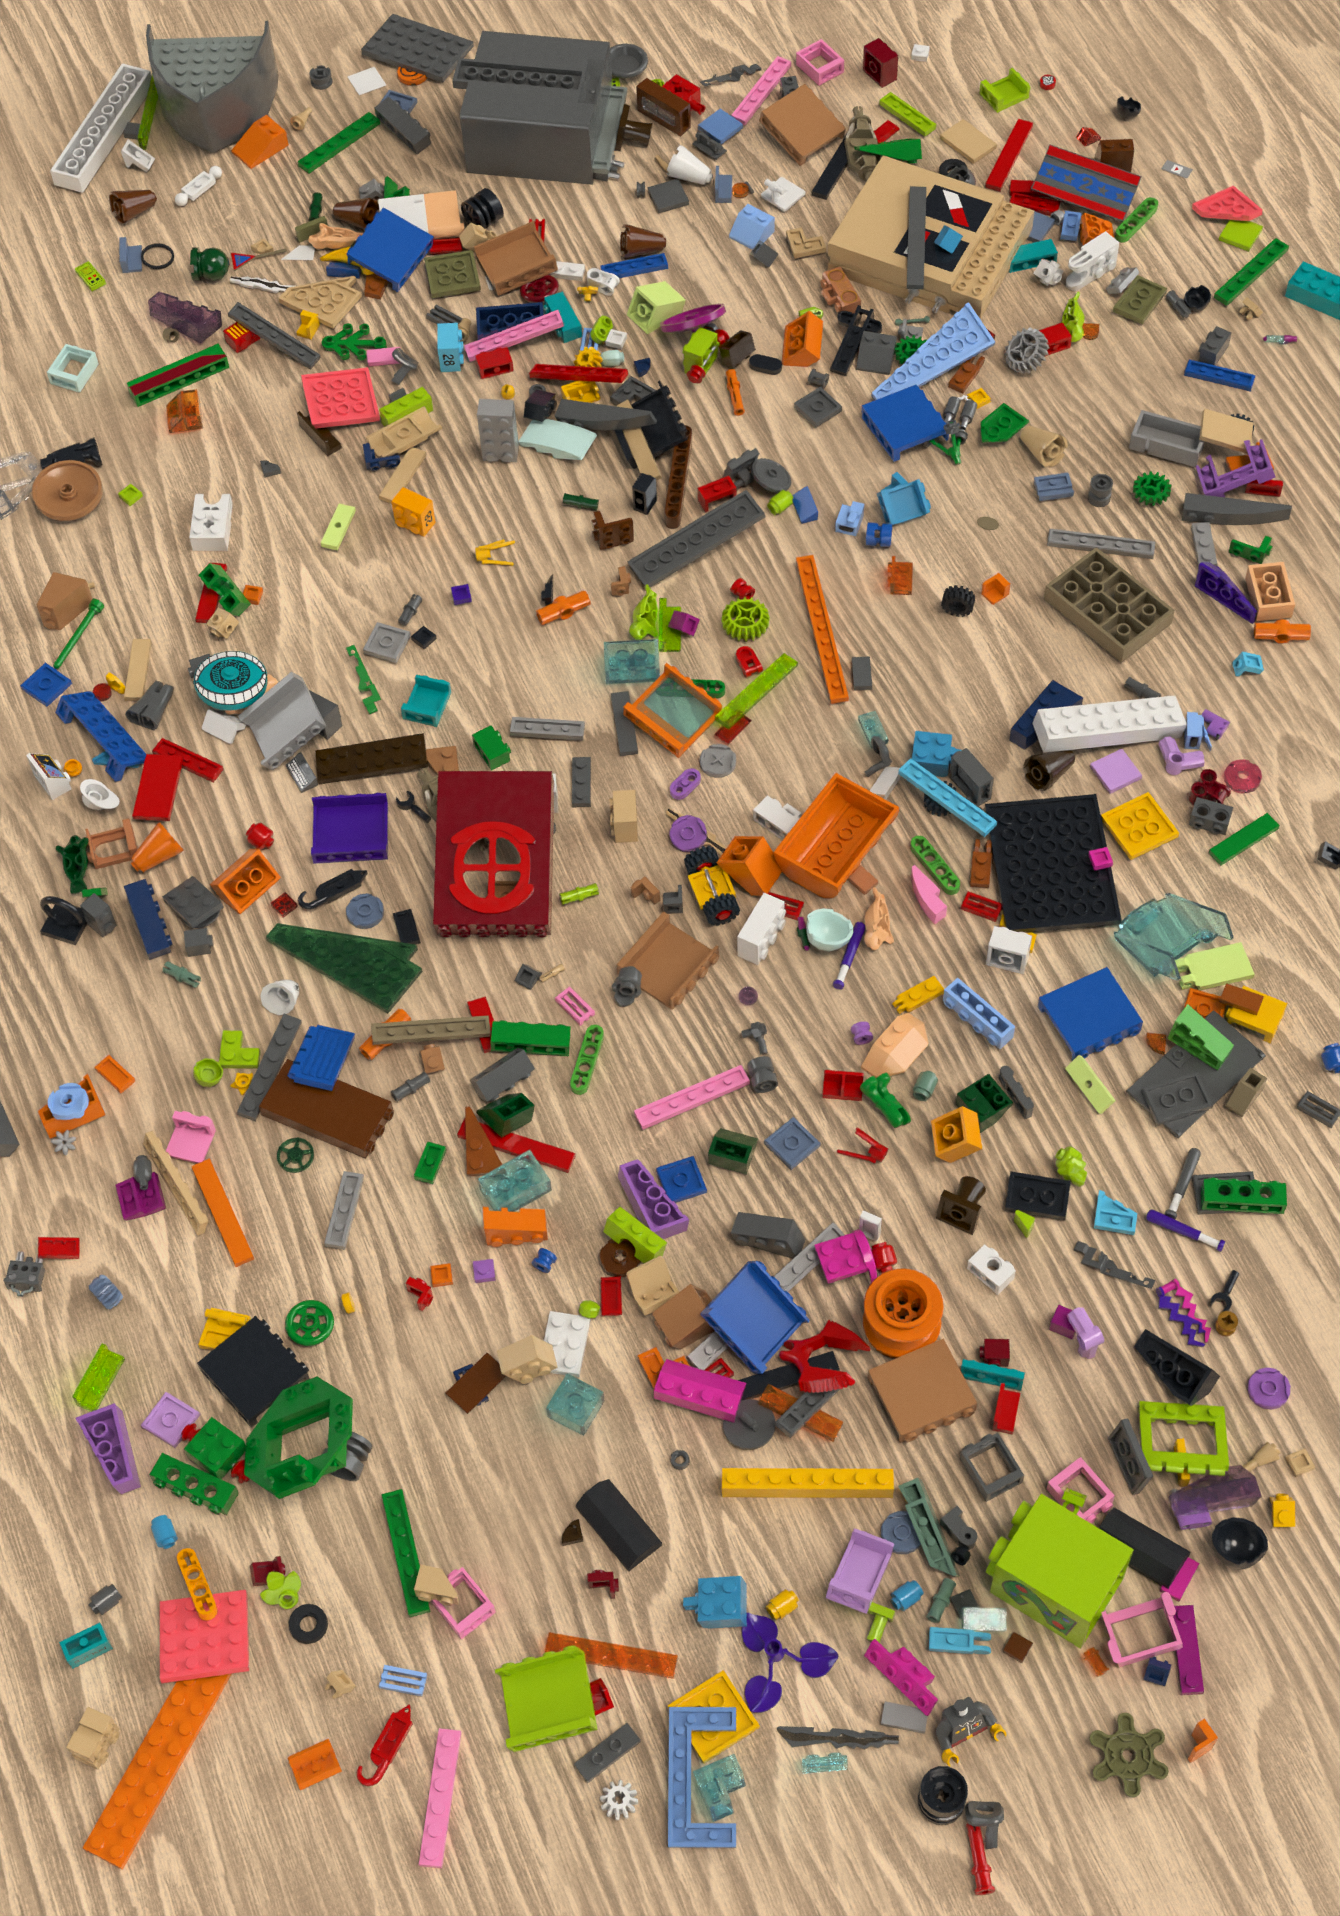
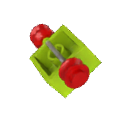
M699 327L691 335L689 343L684 345L682 351L684 354V373L687 374L690 382L697 384L702 382L718 357V347L730 339L725 330L717 329L715 332Z

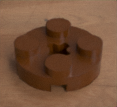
M610 1239L600 1252L601 1265L609 1276L626 1277L627 1272L638 1267L641 1261L635 1257V1247L628 1239H624L619 1244ZM618 1253L626 1256L622 1261L615 1259V1257H618Z

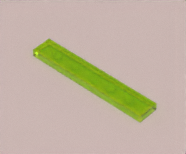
M153 74L137 137L139 147L143 150L147 149L158 100Z
M783 653L716 714L715 721L729 730L798 666V662Z

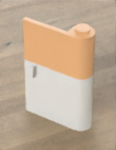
M456 190L378 199L380 211L383 207L434 236L433 240L459 237L464 231V223H460Z

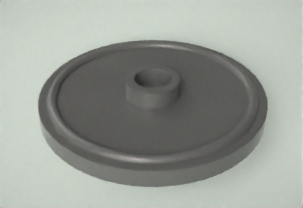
M766 458L757 459L751 467L752 475L765 489L779 493L781 490L787 491L791 486L789 473L779 463Z
M746 1399L741 1401L734 1423L723 1420V1429L726 1438L732 1445L744 1450H754L764 1446L771 1440L775 1432L776 1421L772 1410L765 1403L754 1399Z

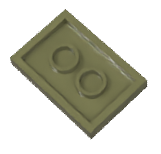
M1137 275L1113 307V312L1143 325L1166 294L1167 288Z

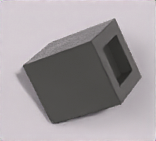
M761 240L758 241L750 253L767 267H770L778 256L777 252Z
M678 885V892L663 893L664 912L667 914L683 913L682 885Z

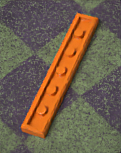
M210 1158L191 1166L235 1267L254 1260L251 1249Z

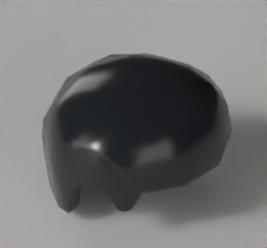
M1121 96L1117 99V112L1123 118H1133L1141 112V104L1133 100L1132 97L1124 100V97Z
M1204 285L1196 288L1191 287L1184 295L1185 305L1195 312L1204 310L1209 305L1211 299L1210 290Z

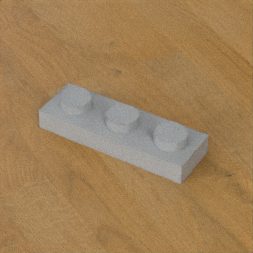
M1210 522L1192 523L1191 530L1198 568L1201 562H1210L1217 566Z

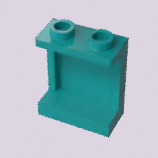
M416 675L415 686L407 704L403 703L401 707L402 718L437 727L451 695L450 683L442 679L438 680L425 675Z

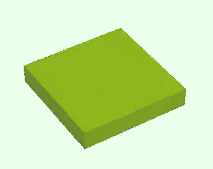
M1229 220L1219 236V241L1249 252L1262 232L1263 226L1251 221Z

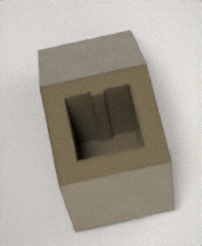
M1250 1068L1238 1083L1225 1107L1243 1117L1264 1090L1267 1078Z

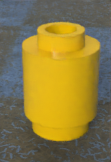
M785 1589L769 1600V1604L765 1608L772 1619L776 1621L777 1619H783L798 1608L797 1602L799 1599L792 1590L788 1591Z

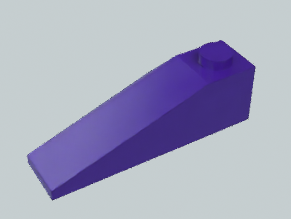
M1201 562L1198 568L1195 587L1253 624L1257 610L1221 568L1210 562Z

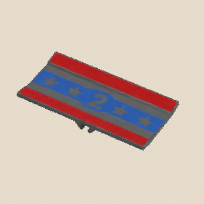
M1049 144L1031 190L1123 222L1142 176Z

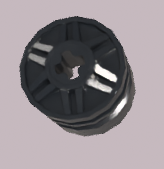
M488 188L482 189L474 197H470L461 203V211L468 225L473 223L485 229L504 216L501 202Z
M949 1766L935 1767L924 1775L918 1794V1807L921 1814L929 1822L936 1825H948L955 1822L962 1815L968 1796V1785L964 1776ZM938 1796H942V1799L945 1800V1802H942L941 1799H938Z

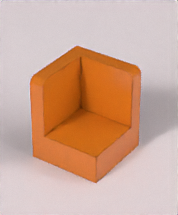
M997 573L982 584L981 594L992 605L1009 595L1010 583L1000 573Z

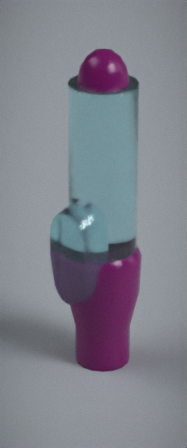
M1266 335L1263 337V340L1266 342H1278L1284 345L1290 342H1297V336Z

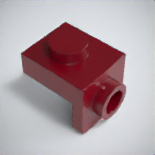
M276 1556L273 1561L251 1563L250 1572L253 1586L267 1585L269 1572H279L285 1575V1565L281 1561V1556Z
M594 1570L592 1573H587L589 1589L610 1587L611 1599H615V1592H619L618 1578L614 1579L613 1571Z

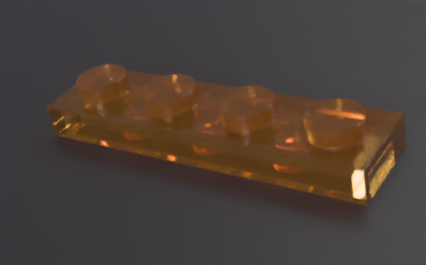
M768 1384L758 1404L782 1416L798 1398ZM819 1410L803 1427L834 1442L844 1422Z

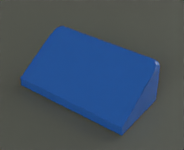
M330 262L326 267L327 276L332 277L355 276L360 278L362 271L360 267L347 263Z
M808 486L793 494V504L801 524L818 520V509Z

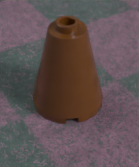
M151 190L112 191V194L109 195L111 211H115L117 215L115 219L120 224L128 222L153 207L157 201L155 193Z
M373 198L338 202L333 207V214L336 219L365 230L366 226L372 223L377 210H379V205Z
M628 224L622 226V228H625L624 232H621L620 251H624V255H621L623 258L660 252L666 247V238H664L663 234Z

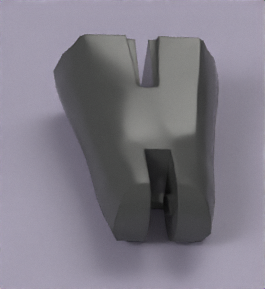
M156 680L144 695L126 711L127 719L131 723L153 731L157 729L164 710L173 694L174 687L168 684L163 686L162 682Z

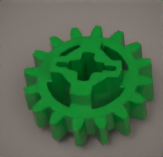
M915 335L912 338L906 336V340L900 339V343H896L895 348L896 360H899V364L905 363L927 340L922 341L921 336L916 339Z
M1152 471L1149 472V475L1144 472L1142 477L1137 476V480L1134 481L1133 493H1135V498H1139L1140 503L1145 501V505L1152 503V506H1155V503L1161 505L1162 500L1166 502L1167 498L1170 497L1172 485L1169 484V479L1165 480V475L1159 476V472L1155 475Z

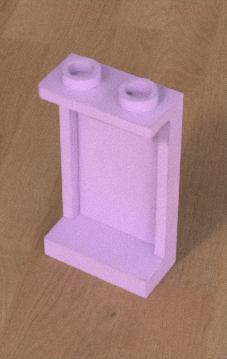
M853 1529L850 1542L834 1578L829 1583L826 1598L867 1614L890 1561L894 1543L865 1531Z

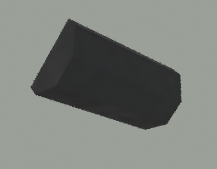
M610 1479L595 1484L577 1502L576 1508L628 1571H631L662 1546L660 1539Z
M1115 1507L1108 1512L1099 1526V1529L1134 1549L1129 1567L1169 1589L1190 1555V1551Z

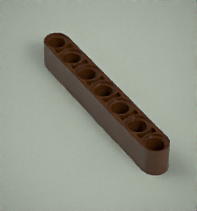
M685 425L687 429L685 434L688 439L675 446L665 505V525L669 529H676L681 524L692 450V429Z

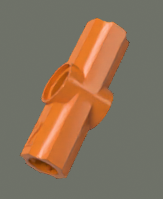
M584 590L567 598L566 596H559L552 604L536 610V615L542 625L558 618L565 620L570 618L575 611L591 605V601Z
M1284 619L1277 620L1274 623L1254 624L1255 639H1274L1275 642L1283 644L1290 640H1310L1311 636L1310 624H1290L1288 620Z
M398 1008L382 1023L411 1021V1017L403 1009ZM371 1035L359 1047V1051L368 1060H373L385 1047L393 1043L373 1045Z

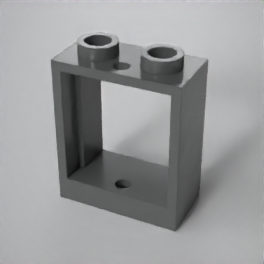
M967 748L955 752L951 758L950 779L966 797L971 796L973 802L979 807L991 799L994 778Z
M999 1433L994 1435L987 1434L981 1438L980 1442L975 1445L973 1443L968 1444L962 1449L960 1460L986 1502L1023 1483L1024 1474ZM995 1447L1009 1469L1010 1474L986 1486L970 1459Z

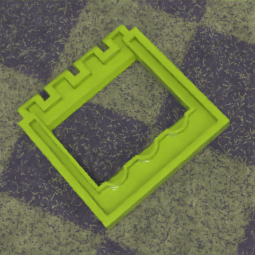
M1139 1401L1140 1447L1151 1471L1162 1472V1467H1165L1166 1472L1183 1473L1184 1468H1187L1188 1474L1205 1475V1471L1209 1470V1475L1225 1476V1471L1229 1469L1224 1406L1195 1404L1190 1406L1189 1404ZM1160 1419L1166 1423L1185 1421L1187 1424L1197 1425L1200 1422H1205L1209 1426H1214L1216 1455L1153 1451L1151 1422Z

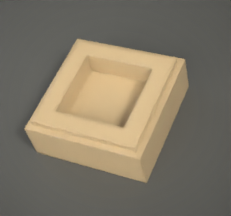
M1305 1448L1285 1457L1295 1477L1315 1469V1465Z

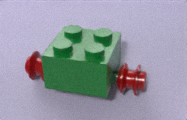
M213 1417L201 1429L196 1430L197 1425L195 1423L184 1427L181 1435L182 1441L189 1440V1443L184 1448L189 1460L208 1474L221 1480L230 1469H232L231 1477L235 1478L238 1476L239 1483L250 1480L244 1475L245 1460L238 1461L246 1452V1445L243 1439Z

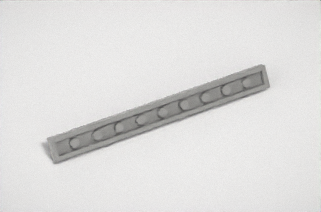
M834 1222L774 1276L780 1282L779 1286L784 1291L788 1292L820 1263L814 1248L815 1244L845 1235ZM714 1331L686 1358L695 1368L704 1370L729 1346Z

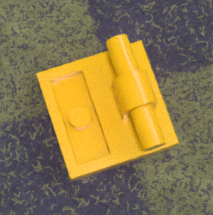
M212 1307L211 1309H206L205 1317L208 1318L198 1344L199 1348L214 1350L251 1320V1317Z

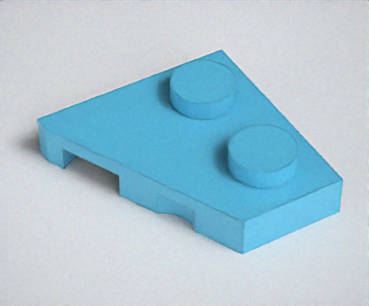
M1099 1190L1094 1229L1134 1235L1137 1213L1130 1208L1124 1207L1121 1202L1110 1199L1105 1195L1104 1191Z

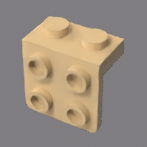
M662 1256L652 1259L628 1271L626 1274L634 1300L645 1316L656 1311L679 1293V1290L671 1281L665 1259Z

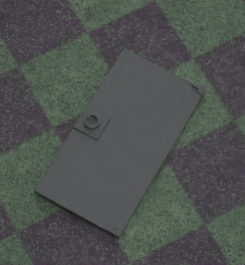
M1213 1010L1205 1020L1234 1044L1230 1055L1218 1071L1176 1044L1126 1092L1151 1114L1141 1092L1142 1088L1197 1071L1214 1105L1243 1078L1250 1068L1253 1069L1266 1055ZM1208 1110L1167 1122L1163 1125L1179 1139Z

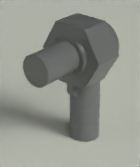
M751 1023L750 1029L742 1030L743 1038L750 1036L755 1038V1041L758 1042L760 1054L768 1053L766 1041L764 1040V1035L767 1034L764 1023Z

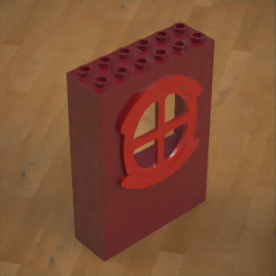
M438 771L433 926L437 935L445 938L451 937V935H459V937L464 938L470 937V935H478L483 938L490 935H497L501 938L508 937L509 935H516L520 938L535 935L536 937L544 938L547 935H551L555 786L552 771ZM488 838L489 862L487 864H465L464 858L470 847L478 840ZM498 838H504L515 846L521 858L519 864L496 863V841ZM499 871L520 872V879L515 888L506 896L497 898L495 896L496 873ZM465 872H488L487 897H479L468 888L463 877Z

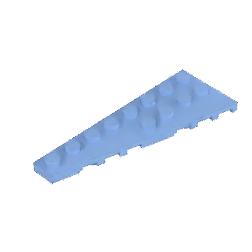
M968 302L937 333L933 334L900 368H897L887 380L881 383L872 392L871 396L874 400H877L913 385L921 387L994 346L995 340Z

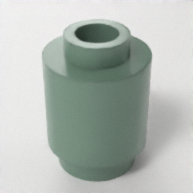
M925 1071L919 1074L913 1088V1096L916 1099L927 1101L928 1098H931L938 1083L935 1073Z

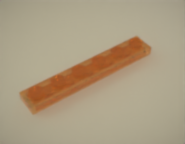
M551 1632L548 1634L545 1652H560L567 1646H576L584 1651L587 1664L674 1679L678 1655Z

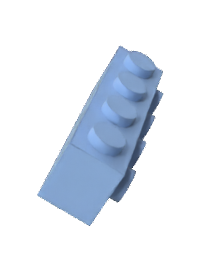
M956 978L944 989V1004L949 1009H953L958 1013V1016L963 1021L971 1024L977 1033L984 1035L991 1045L1001 1049L1014 1037L1015 1025L959 978Z

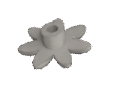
M66 1130L63 1135L56 1131L58 1139L51 1140V1143L57 1145L54 1151L58 1152L62 1149L63 1154L66 1156L68 1149H76L71 1144L76 1140V1137H69V1130Z

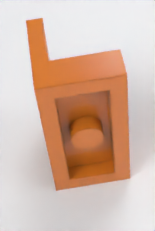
M1205 1718L1196 1724L1191 1735L1198 1745L1193 1748L1188 1761L1192 1763L1212 1750L1218 1739Z

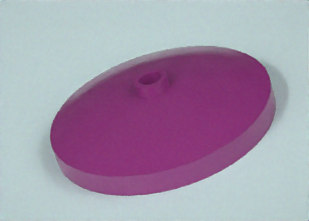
M722 303L711 304L679 313L660 323L662 332L669 333L690 330L692 333L696 332L699 327L710 324L725 314V305Z

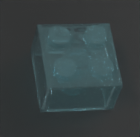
M567 1373L546 1407L547 1416L584 1436L605 1401L604 1392Z

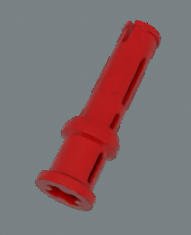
M967 1823L966 1827L974 1864L971 1873L974 1875L976 1882L975 1894H992L995 1892V1887L992 1886L990 1877L992 1869L986 1861L981 1827L974 1826L973 1829V1826Z

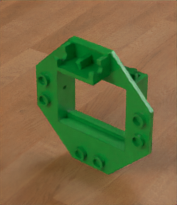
M318 1376L282 1390L246 1439L244 1475L278 1499H282L315 1486L321 1476L346 1467L347 1441L352 1435L353 1399ZM329 1417L327 1453L309 1460L298 1454L281 1461L282 1435Z

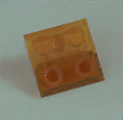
M197 389L180 391L166 405L169 433L203 429L201 403Z

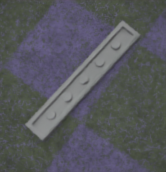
M1049 529L1047 546L1092 551L1097 547L1100 551L1107 554L1153 559L1155 541Z

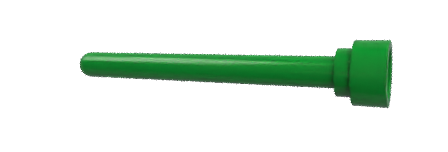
M93 598L89 603L88 613L54 662L53 667L55 669L61 667L93 617L104 609L105 606L100 600Z

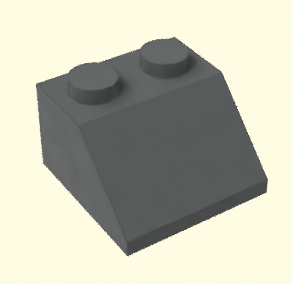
M864 331L860 343L856 370L890 375L895 356L897 336Z

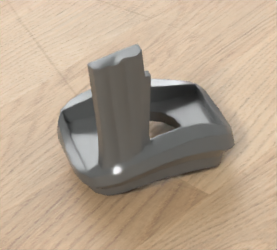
M396 348L392 352V356L397 362L402 364V367L394 374L391 381L400 385L411 369L416 370L419 367V362L408 356L402 349Z
M876 736L872 737L871 746L880 755L882 761L864 771L868 777L878 770L890 766L892 763L888 747L880 737Z
M970 1801L966 1803L965 1816L967 1823L972 1826H986L984 1839L986 1849L997 1848L998 1827L1004 1820V1808L999 1802ZM976 1809L981 1811H990L993 1813L989 1815H984L978 1813Z

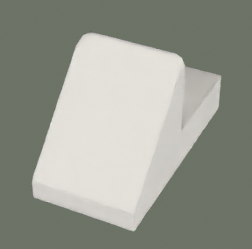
M129 139L121 150L127 168L134 163L147 172L155 160L154 157Z

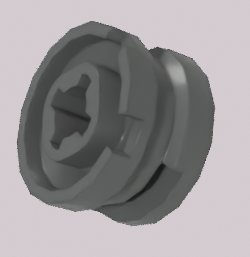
M319 65L316 69L312 68L310 70L311 85L315 89L323 90L332 85L333 80L329 67L325 68L324 65Z

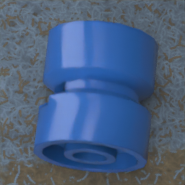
M868 522L866 545L876 546L878 543L882 547H891L893 524L883 523L879 526L878 523ZM875 531H880V538L875 537Z

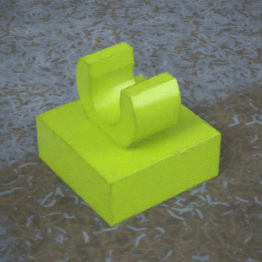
M1066 1488L1062 1497L1065 1502L1062 1506L1066 1508L1068 1504H1073L1075 1507L1073 1513L1077 1514L1079 1508L1083 1507L1087 1495Z

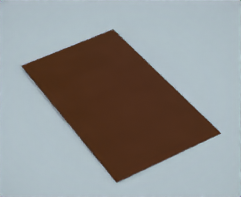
M486 1353L445 1394L468 1414L506 1375L502 1374L499 1362L489 1353Z

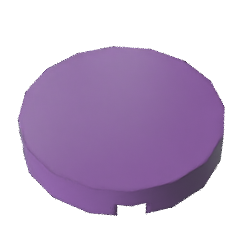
M685 815L673 822L669 835L672 844L678 850L690 852L692 850L696 851L695 848H701L707 839V830L700 818Z
M1262 1368L1257 1370L1249 1379L1247 1391L1250 1399L1257 1406L1272 1410L1280 1408L1286 1403L1290 1395L1291 1386L1287 1377L1283 1376L1277 1369Z

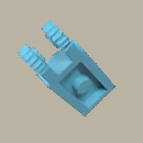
M930 1627L929 1651L983 1655L991 1653L990 1647L974 1645V1640H991L990 1633Z

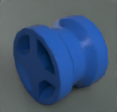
M540 1248L537 1258L532 1260V1265L541 1272L549 1273L551 1264L556 1262L557 1257L551 1251Z

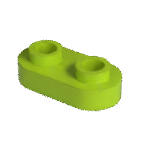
M604 315L596 320L590 332V336L595 343L602 344L606 341L610 330L613 328L612 320Z

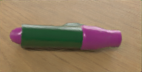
M798 917V936L801 937L803 949L808 951L810 949V942L807 937L806 923L804 917Z

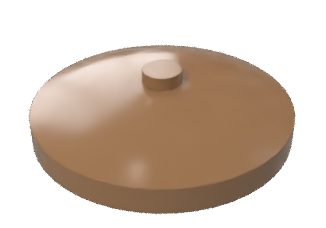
M75 460L59 461L49 465L37 475L32 486V496L38 510L45 516L60 521L75 520L89 514L99 504L103 493L102 482L96 470L86 463Z

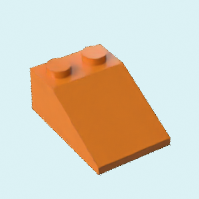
M265 115L251 125L231 152L252 169L289 146L287 133L268 115Z

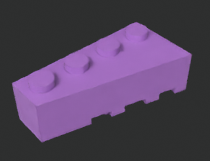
M638 1159L619 1166L618 1179L638 1220L662 1239L687 1231L688 1217L681 1213L677 1204L670 1200L665 1194L666 1191L661 1186L659 1187L654 1181V1177Z
M114 1403L76 1417V1421L82 1428L86 1439L93 1448L92 1450L99 1459L112 1486L120 1494L140 1488L141 1484L123 1411Z

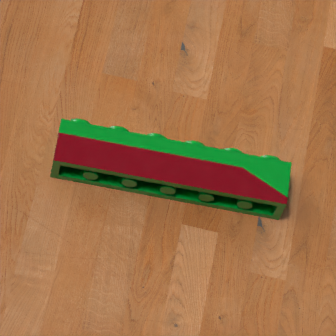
M219 343L127 382L129 394L137 407H140L228 369V359Z

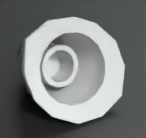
M281 980L263 987L260 995L262 1005L271 1013L277 1015L288 1014L296 1004L299 995V984L292 980Z

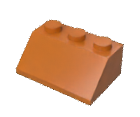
M811 311L806 312L785 326L782 365L808 367L820 360L823 321Z
M249 849L217 877L210 886L222 901L238 914H241L281 877L259 849Z

